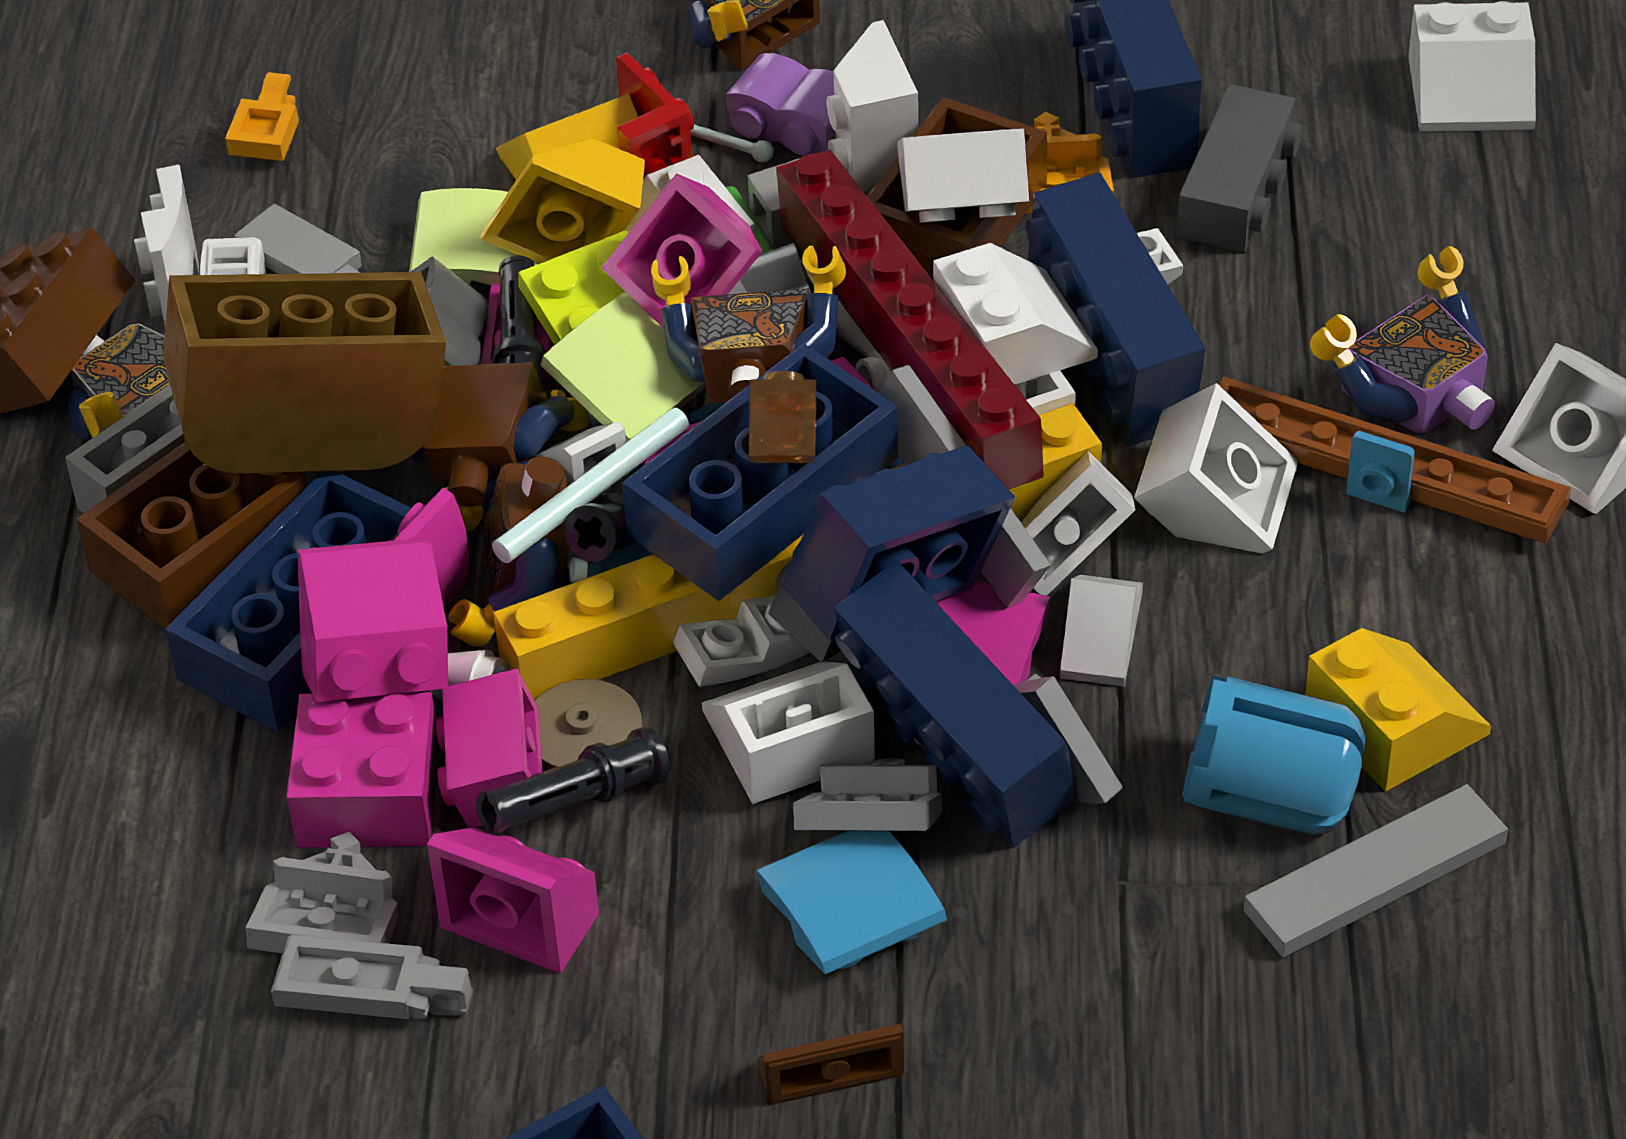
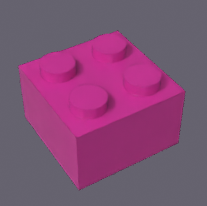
M409 692L317 702L313 694H299L287 791V801L297 848L331 847V838L349 831L360 842V847L427 846L432 833L439 755V741L435 727L436 716L432 692Z

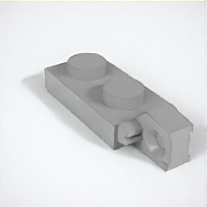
M291 934L287 938L271 994L274 1005L279 1007L410 1019V1017L421 1019L427 1018L428 1011L433 1015H467L472 989L467 968L440 966L438 959L423 955L422 947Z

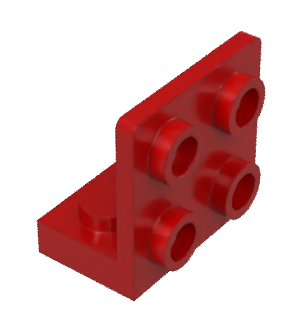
M624 53L616 57L619 97L629 94L638 116L617 127L619 149L645 160L643 179L650 173L694 157L690 131L694 128V120L687 104L681 98H674L659 83L655 73L648 67L643 68L630 54Z

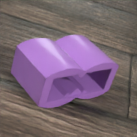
M760 54L726 94L729 126L747 138L766 140L767 142L778 141L799 155L805 156L827 151L828 141L836 139V133L831 126L826 104L827 96L834 95V72L824 69L808 70L797 61L779 54Z

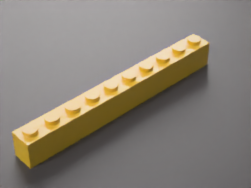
M1073 403L1039 415L1042 427L1044 477L1009 489L1016 497L1011 509L1020 522L1024 520L1042 495L1087 451L1101 463L1102 442ZM906 464L891 468V470L905 466ZM803 535L720 601L713 598L653 554L495 611L493 614L499 658L506 660L509 670L518 668L535 701L542 693L558 684L578 679L599 680L675 652L677 649L673 641L679 624L736 618L743 599L775 596L778 589L775 583L776 578L783 567L793 559V551Z

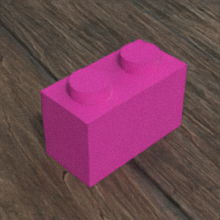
M518 668L450 685L447 689H442L443 715L436 717L435 727L440 747L445 754L446 766L438 768V783L444 802L447 806L456 805L468 828L483 826L476 811V799L480 792L485 790L491 791L543 772L538 707Z

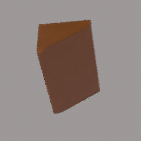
M897 1024L762 1054L757 1059V1069L767 1103L781 1102L902 1075L904 1073V1032L902 1025Z

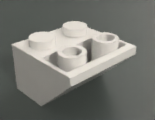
M819 662L702 702L703 712L752 804L820 781L821 765H866L875 762L874 710L847 664Z

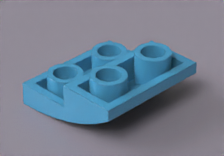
M848 830L757 870L762 893L791 922L796 945L824 974L836 969L854 966L865 956L897 942L912 940L918 937L924 930L947 920L945 909L915 862L889 830Z

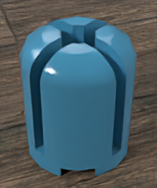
M1212 675L1201 711L1203 716L1194 751H1191L1182 793V797H1184L1183 802L1195 804L1196 807L1312 836L1330 833L1345 818L1359 780L1362 765L1361 757L1365 748V735L1358 717L1345 705L1228 676L1222 678Z

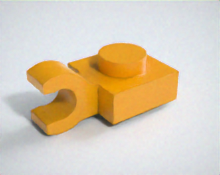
M268 72L258 101L241 99L225 138L229 155L284 161L299 123L295 96L287 95L291 75Z

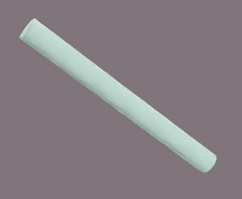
M678 408L669 410L492 543L495 555L504 563L511 562L563 523L575 508L592 501L688 429L689 421L686 415Z

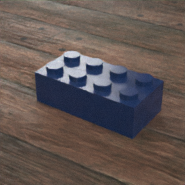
M1070 0L1073 4V13L1065 15L1067 41L1070 47L1078 46L1081 76L1084 83L1092 82L1095 111L1099 120L1107 119L1108 139L1113 156L1122 157L1130 179L1191 169L1198 155L1202 78L1169 1Z
M1101 172L1034 192L1032 218L1026 222L1029 250L1028 259L1025 260L1047 271L1098 349L1097 359L1075 365L1076 372L1083 382L1090 381L1098 395V405L1105 423L1109 427L1115 426L1127 447L1154 438L1162 410L1199 392L1206 348Z
M804 343L622 482L626 533L713 598L720 601L804 534L813 513L812 506L821 493L834 485L845 486L872 477L875 473L886 469L898 459V406Z
M323 471L165 629L177 680L279 732L297 714L299 694H313L301 673L298 550L394 541L399 535V526L411 507L339 472Z
M897 560L834 606L840 633L835 637V640L848 659L847 665L866 698L874 693L887 707L884 715L898 736L906 743L915 738L929 753L925 756L927 765L936 766L937 779L946 788L950 789L957 784L970 799L967 807L985 832L993 835L999 831L1015 848L1076 800L1067 742Z

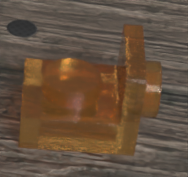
M775 371L767 373L764 379H750V462L815 463L816 380H803V375L791 371Z

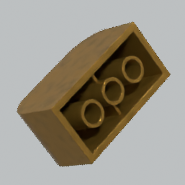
M421 272L169 275L164 363L186 444L191 452L204 464L229 473H259L262 475L307 471H336L341 473L345 470L379 469L407 459L419 450L431 435L438 412L446 339Z

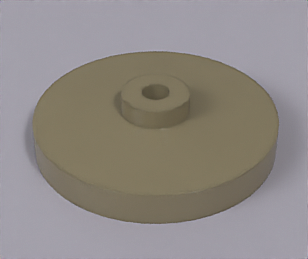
M595 679L567 681L548 689L535 700L539 712L542 769L545 771L578 760V756L586 746L599 742L609 746L626 740L632 730L643 727L641 712L633 697L619 686L606 681Z

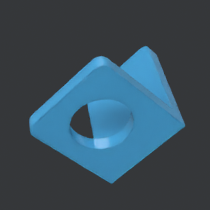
M1362 431L1355 432L1351 440L1346 494L1405 513L1411 502L1409 496L1415 455L1414 449L1410 446Z

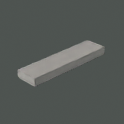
M907 365L892 370L878 393L898 406V454L904 463L908 465L920 461L932 453L942 454L966 446L911 367ZM1011 508L981 570L1006 608L1023 602L1051 566Z
M1466 784L1246 895L1244 912L1284 958L1506 844L1508 828L1475 791Z

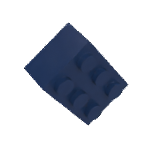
M968 445L942 454L932 453L920 461L893 470L883 469L872 477L845 486L834 485L821 493L812 506V516L801 541L793 551V561L782 587L828 640L835 638L840 633L834 606L895 560L908 571L934 601L969 590L974 587L1016 497Z

